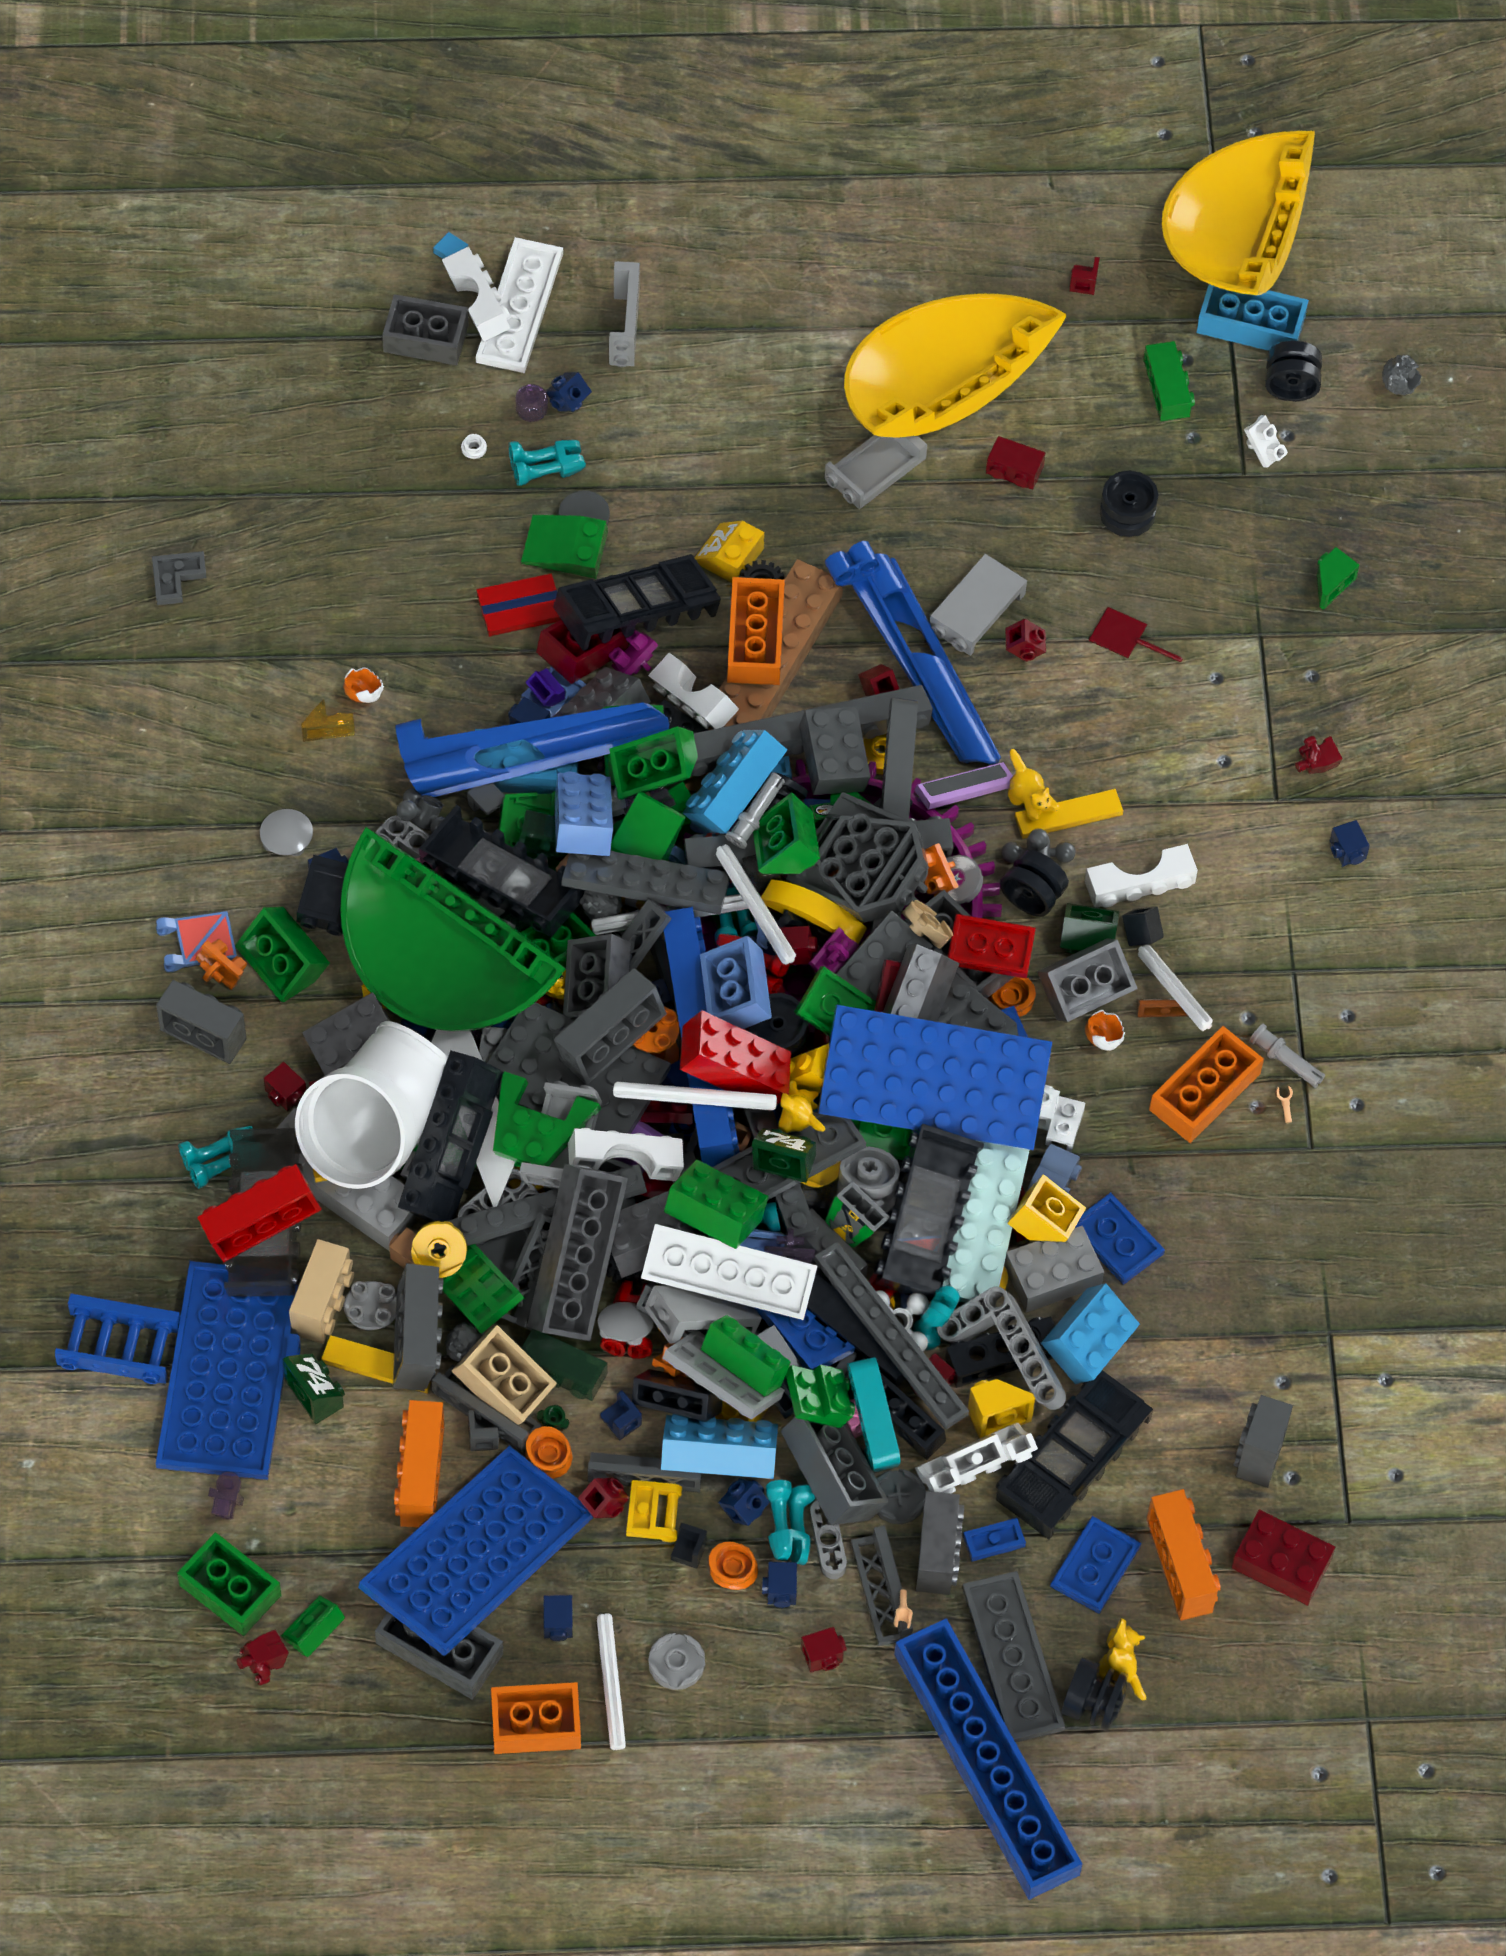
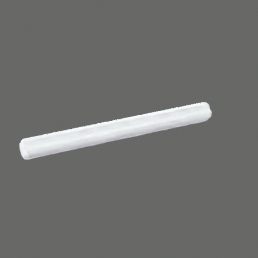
M726 844L719 846L716 852L717 858L779 959L785 965L793 963L796 957L794 950L731 848Z
M740 894L725 896L721 913L749 908ZM667 906V908H668L670 911H671V910H677V909H683V908L675 907V906ZM693 910L694 917L715 915L713 913ZM638 912L593 919L591 921L592 931L595 935L626 930Z
M616 1082L613 1088L614 1096L619 1098L775 1110L777 1105V1097L772 1094Z

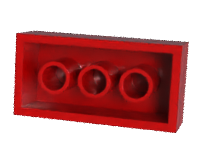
M703 1010L683 1025L680 1070L725 1091L776 1095L777 1105L781 1102L783 1093L789 1095L791 1051Z
M297 1164L281 1168L276 1175L269 1179L257 1181L253 1184L252 1188L243 1193L238 1192L231 1195L226 1202L205 1209L203 1214L197 1218L210 1244L224 1263L322 1209Z

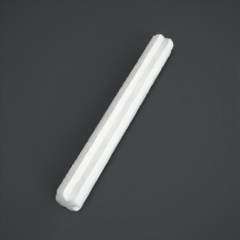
M1148 944L1140 946L1138 948L1140 959L1197 1027L1202 1031L1210 1029L1212 1027V1018L1154 949Z
M600 1614L597 1616V1628L610 1748L612 1750H622L625 1748L626 1743L613 1621L611 1614Z

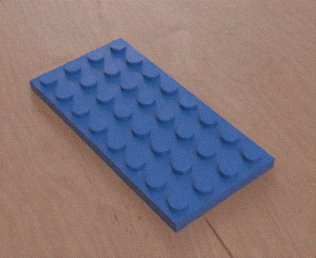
M836 1005L817 1113L918 1130L921 1124H926L972 1140L1034 1150L1052 1042Z
M190 1261L156 1458V1468L268 1480L285 1377L283 1358L286 1357L289 1333L291 1334L292 1332L289 1310L299 1287L300 1272Z
M508 1446L359 1582L358 1588L445 1656L590 1522L593 1516L578 1498L511 1446Z

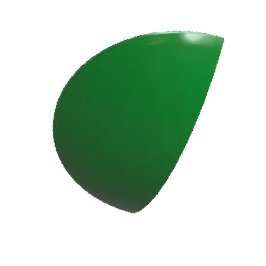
M365 827L355 845L346 869L341 895V923L345 945L358 976L371 993L373 992L377 1000L386 1008L403 1019L427 1028L444 1031H469L489 1027L516 1016L539 1000L557 982L566 968L552 956L452 883Z

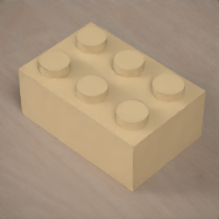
M317 1239L289 1310L292 1334H299L302 1338L324 1344L327 1335H332L336 1322L333 1318L336 1311H341L345 1300L343 1295L345 1287L350 1288L354 1278V1272L351 1271L353 1260L350 1259L349 1248Z
M498 1325L485 1332L452 1369V1372L481 1401L517 1425L525 1421L557 1384Z

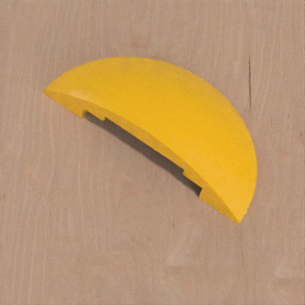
M1287 131L1248 138L1212 153L1188 170L1171 190L1162 213L1163 237L1168 250L1179 265L1198 279L1228 291L1251 295L1266 293L1278 279L1294 241L1308 183L1315 131Z
M1004 294L958 295L929 301L907 309L876 327L862 340L851 355L844 377L845 395L850 410L868 431L880 437L918 436L952 425L978 411L1013 384L1046 348L1064 322L1066 314L1039 301Z

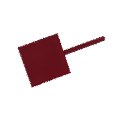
M1107 607L1089 638L1090 642L1126 658H1129L1138 643L1178 662L1183 660L1178 655L1140 639L1147 624L1110 607Z

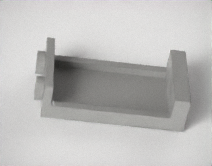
M617 261L614 263V299L627 300L625 331L609 333L610 365L626 367L634 366L640 263Z
M873 435L835 465L828 462L825 465V480L829 486L839 490L848 503H853L858 509H861L924 461L927 454V444L919 436L896 438Z
M985 554L930 616V625L938 638H943L951 643L956 650L971 656L974 653L975 644L1015 599L1020 601L1024 597L1027 580Z
M554 1081V1083L545 1082L543 1088L546 1096L541 1113L565 1121L577 1096L597 1102L600 1106L602 1100L598 1092L590 1086L581 1085L580 1087H573L561 1081ZM598 1114L596 1116L593 1115L585 1123V1128L595 1129ZM568 1146L549 1167L522 1162L519 1173L524 1182L559 1188L564 1165L569 1164Z
M669 1285L653 1286L644 1307L670 1344L680 1341L684 1330L709 1329L711 1323L725 1315L737 1320L740 1325L755 1334L762 1319L754 1307Z

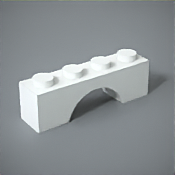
M468 246L442 259L457 292L473 291L478 293L476 301L468 311L483 342L510 329L507 318L511 316L504 303L499 305L498 302L502 299L496 287L490 288L489 285L493 284L487 270L481 271L484 265L478 253L473 255Z
M668 653L648 675L655 682L653 688L663 697L668 694L667 698L676 707L683 705L681 709L691 718L696 715V721L705 729L709 726L713 729L724 727L739 710L726 694L712 684L700 691L692 692L696 676L683 662L671 653Z
M1185 844L1162 850L1161 860L1157 867L1141 875L1125 873L1112 862L1087 868L1085 884L1094 907H1111L1118 902L1126 900L1136 901L1142 896L1160 895L1167 890L1175 888H1188L1195 884L1198 870L1189 846Z
M575 1128L568 1142L570 1165L598 1170L605 1161L611 1158L623 1157L640 1164L650 1179L677 1181L684 1168L682 1139L672 1138L671 1136L658 1137L648 1136L643 1133L627 1134L613 1130L606 1132L589 1128Z

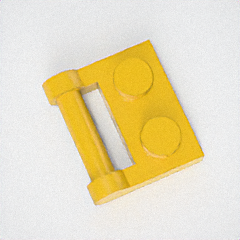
M632 1480L626 1536L676 1542L678 1531L675 1530L678 1498L682 1496V1486L671 1483ZM659 1495L667 1496L664 1527H656Z

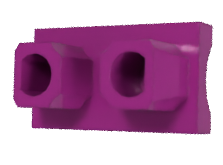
M634 630L633 635L626 638L631 645L625 651L618 647L609 654V658L613 663L611 666L616 671L628 675L632 673L637 674L642 667L649 672L651 667L647 662L653 657L651 653L658 647V644L644 632L640 633Z
M838 927L808 964L816 973L820 966H825L836 974L859 944L851 940Z

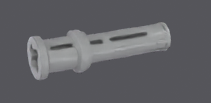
M773 772L770 773L746 812L739 814L738 821L731 832L728 831L725 837L729 842L741 849L746 848L747 840L754 830H758L759 820L785 783L781 776Z
M1265 1024L1260 1025L1251 1036L1249 1043L1257 1045L1267 1053L1269 1059L1276 1058L1312 1085L1313 1088H1317L1318 1083L1320 1084L1325 1078V1074L1287 1047L1285 1039L1282 1037L1277 1038L1266 1029L1267 1026Z

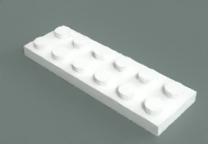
M515 237L497 290L502 299L498 302L499 305L504 303L511 316L507 318L510 329L484 342L481 339L476 354V363L525 373L563 256L562 247Z
M655 1224L641 1278L804 1320L817 1265L744 1246L734 1249L717 1239Z

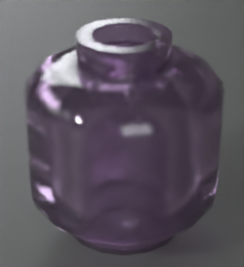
M528 384L522 386L517 391L515 408L518 416L528 422H536L543 419L548 411V396L544 388L539 385Z

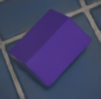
M547 668L540 672L535 671L525 682L545 706L553 707L565 700V689Z

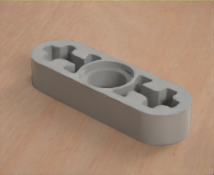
M816 1500L810 1508V1520L820 1568L825 1577L838 1579L844 1575L847 1565L839 1524L830 1525L828 1519H826L827 1524L822 1526V1517L818 1514L821 1506ZM824 1533H832L836 1537V1542L832 1545H825L821 1542L820 1537ZM834 1552V1559L836 1564H838V1569L833 1570L832 1566H828L830 1563L829 1553Z

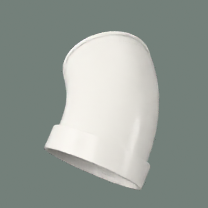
M381 1022L376 1032L368 1038L343 1068L336 1069L319 1079L302 1096L296 1111L295 1131L299 1147L307 1162L323 1178L346 1188H368L386 1180L406 1163L412 1150L419 1144L448 1057L415 1031L395 1022Z

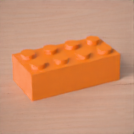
M732 578L727 683L780 685L785 580Z
M1222 1026L1152 1095L1149 1110L1186 1141L1191 1143L1261 1074L1264 1058Z
M409 1400V1409L403 1410V1436L400 1437L399 1448L401 1458L397 1465L398 1488H395L394 1505H396L395 1516H400L402 1527L419 1528L436 1513L445 1428L443 1402Z
M1184 1489L1151 1497L1147 1514L1149 1529L1180 1621L1213 1613L1215 1602L1218 1601V1591L1221 1590L1218 1576L1216 1574L1212 1575L1210 1565H1212L1210 1552L1208 1549L1203 1548L1201 1542L1203 1540L1202 1528L1199 1523L1195 1524L1193 1514H1195L1193 1501L1191 1498L1186 1497Z

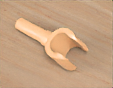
M1288 1086L1289 1094L1286 1097L1280 1096L1279 1087L1276 1088L1275 1092L1282 1102L1285 1123L1292 1122L1289 1099L1292 1097L1293 1091L1290 1086Z
M902 1589L900 1590V1605L895 1613L894 1626L898 1627V1622L904 1621L908 1624L907 1628H910L913 1612L907 1606V1591Z

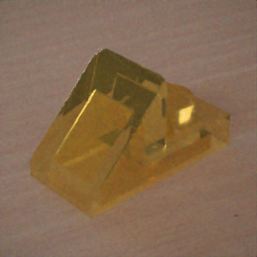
M324 700L301 723L303 742L355 735L353 713H336L332 716H327Z

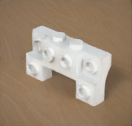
M1045 1085L1038 1128L1048 1131L1045 1145L1049 1146L1052 1141L1066 1144L1067 1151L1072 1152L1084 1113L1085 1103L1059 1096L1060 1091Z
M1016 1422L917 1466L915 1469L922 1483L927 1484L929 1491L953 1493L956 1491L955 1486L974 1481L976 1474L983 1471L986 1474L1002 1468L1001 1463L1007 1460H1016L1017 1463L1023 1462L1033 1457L1031 1452L1038 1448L1032 1434L1026 1432Z

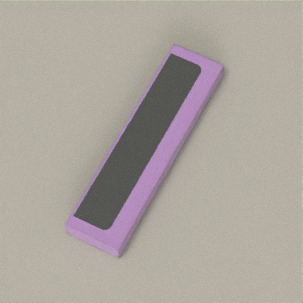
M1004 762L917 784L915 792L929 810L1009 789L1010 779L1013 775Z

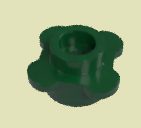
M559 1405L548 1406L545 1410H540L537 1413V1419L542 1422L543 1426L553 1427L558 1430H565L569 1426V1420L565 1418V1412Z

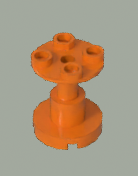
M664 1007L667 1014L632 1046L673 1064L679 1060V1048L676 1043L679 1036V1021L674 1010Z

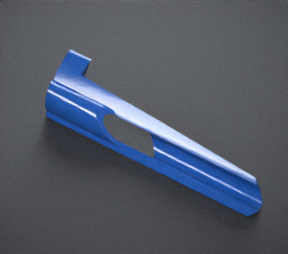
M868 541L854 544L846 553L839 551L830 555L825 560V565L837 586L852 585L912 685L923 686L933 708L932 717L959 761L967 764L975 761L992 765L998 764L1001 756L895 558H889L886 554H875ZM895 621L908 624L920 630L934 655L918 652L911 653Z
M642 702L430 739L424 735L421 719L396 724L395 728L405 771L412 785L421 795L437 797L610 754V748L668 730L669 719L650 704ZM518 740L528 741L545 756L543 759L501 769L482 766L474 758L475 753L479 750Z

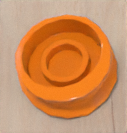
M1014 977L987 999L1000 1010L1014 1006L1018 1016L1021 1017L1031 1010L1036 996V989L1029 978Z
M548 1426L534 1429L529 1434L526 1441V1459L552 1479L566 1474L571 1467L573 1456L569 1441L558 1429Z
M722 1542L711 1550L709 1555L710 1575L715 1583L731 1590L745 1589L754 1583L758 1575V1566L753 1553L748 1547L736 1542Z

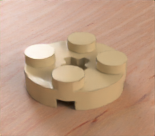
M918 900L912 901L902 912L912 922L910 925L911 930L920 937L926 935L931 943L939 949L953 936L948 924L944 920L940 923L935 918L937 913Z

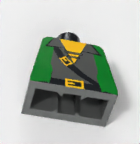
M852 1181L835 1196L826 1218V1223L849 1246L854 1248L877 1231L890 1216Z

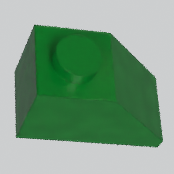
M1337 547L1329 554L1327 552L1324 553L1317 563L1319 565L1317 571L1319 607L1323 610L1357 579L1359 564Z

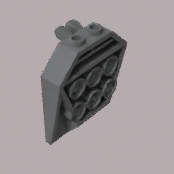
M842 792L816 831L820 859L814 866L805 869L802 873L788 874L785 879L789 883L824 896L865 923L885 917L891 910L895 914L900 913L905 905L907 906L912 901L918 900L914 897V891L916 890L922 894L927 891L928 888L923 882L928 875L929 865L922 836L915 823ZM861 827H867L865 831L857 833ZM894 840L891 845L884 846L887 841ZM853 849L849 854L843 855L845 850ZM879 862L877 867L869 868L871 864ZM838 870L835 876L829 877L832 871ZM865 884L863 889L855 890L858 885Z

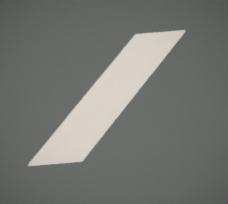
M436 1030L431 1043L447 1057L450 1050L482 1060L471 1030ZM495 1097L491 1109L493 1115L476 1161L493 1207L498 1205L515 1164V1161L497 1156L493 1152L499 1106L497 1097ZM461 1105L458 1117L468 1139L472 1125L464 1123L462 1115L465 1112L476 1114V1112Z

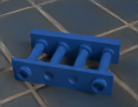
M70 1293L68 1307L70 1315L74 1316L75 1320L67 1350L57 1348L55 1350L57 1365L67 1370H76L78 1368L142 1379L148 1384H158V1382L166 1384V1367L160 1366L167 1335L170 1333L178 1334L179 1312ZM89 1318L101 1320L102 1322L94 1355L78 1352L85 1322ZM116 1323L129 1326L122 1359L105 1357L112 1328ZM143 1328L157 1331L149 1364L133 1362L139 1333Z

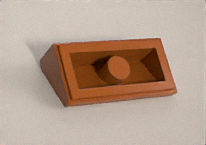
M1174 998L1137 999L1136 1001L1137 1017L1188 1016Z

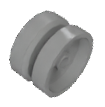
M866 1147L841 1161L836 1194L840 1193L853 1181L885 1213L888 1212L895 1205L896 1201L894 1193L900 1175L898 1161L890 1153L880 1148Z

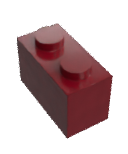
M998 436L987 458L986 474L996 479L1012 482L1019 487L1033 490L1044 468L1046 452Z

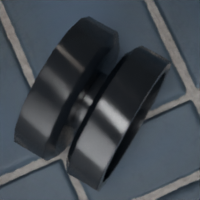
M1293 340L1272 346L1268 351L1265 387L1268 393L1275 398L1293 402L1315 397L1321 387L1322 354L1320 350L1312 344Z
M1131 470L1121 471L1109 477L1104 484L1100 506V517L1105 527L1114 534L1124 537L1139 536L1148 531L1153 525L1159 496L1156 484L1145 474Z
M1024 850L1013 862V867L1008 869L1000 879V888L1006 898L1018 909L1036 917H1044L1051 911L1056 899L1061 897L1067 889L1069 880L1062 868L1051 858L1034 850Z
M784 993L769 994L772 1018L750 1026L749 1032L791 1051V1058L798 1056L806 1047L809 1039L808 1022L794 1013L800 1002L793 996Z

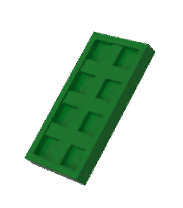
M476 1244L467 1246L466 1258L460 1269L456 1273L443 1278L442 1292L481 1334L524 1299L518 1289Z

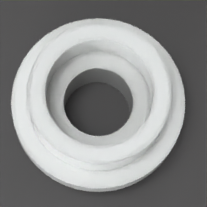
M471 434L463 440L461 450L466 457L477 459L486 453L487 444L480 435Z

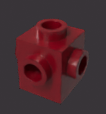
M1023 619L1005 628L1006 650L1026 662L1046 653V634L1044 629L1027 619Z
M595 1478L588 1484L578 1499L594 1518H614L623 1511V1505L628 1501L629 1496L624 1492L623 1485L617 1479Z

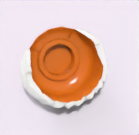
M364 667L358 670L350 669L345 675L343 688L345 694L352 701L371 703L380 698L384 686L382 680L378 679V676L373 671Z
M1104 1010L1093 1013L1085 1025L1087 1040L1102 1050H1114L1124 1040L1125 1032L1123 1031L1122 1021L1119 1020L1120 1018L1116 1014L1106 1013Z

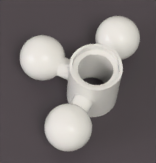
M876 1291L892 1313L903 1319V1327L920 1349L925 1351L928 1345L927 1337L921 1332H913L910 1328L913 1323L912 1315H920L927 1310L929 1306L928 1298L924 1294L913 1293L908 1297L905 1309L897 1308L893 1310L889 1306L890 1298L888 1294L884 1291Z

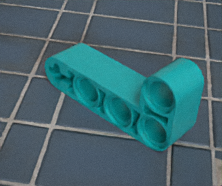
M873 1357L847 1363L851 1388L866 1445L864 1449L865 1458L873 1473L897 1468L901 1464L900 1452L877 1360Z

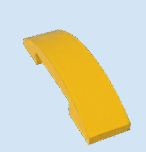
M771 879L761 896L766 906L782 914L785 910H788L831 933L840 927L851 940L858 944L867 930L856 917L833 901L809 889L789 882Z

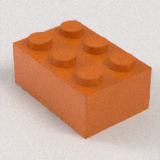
M578 1682L491 1687L494 1754L581 1749Z

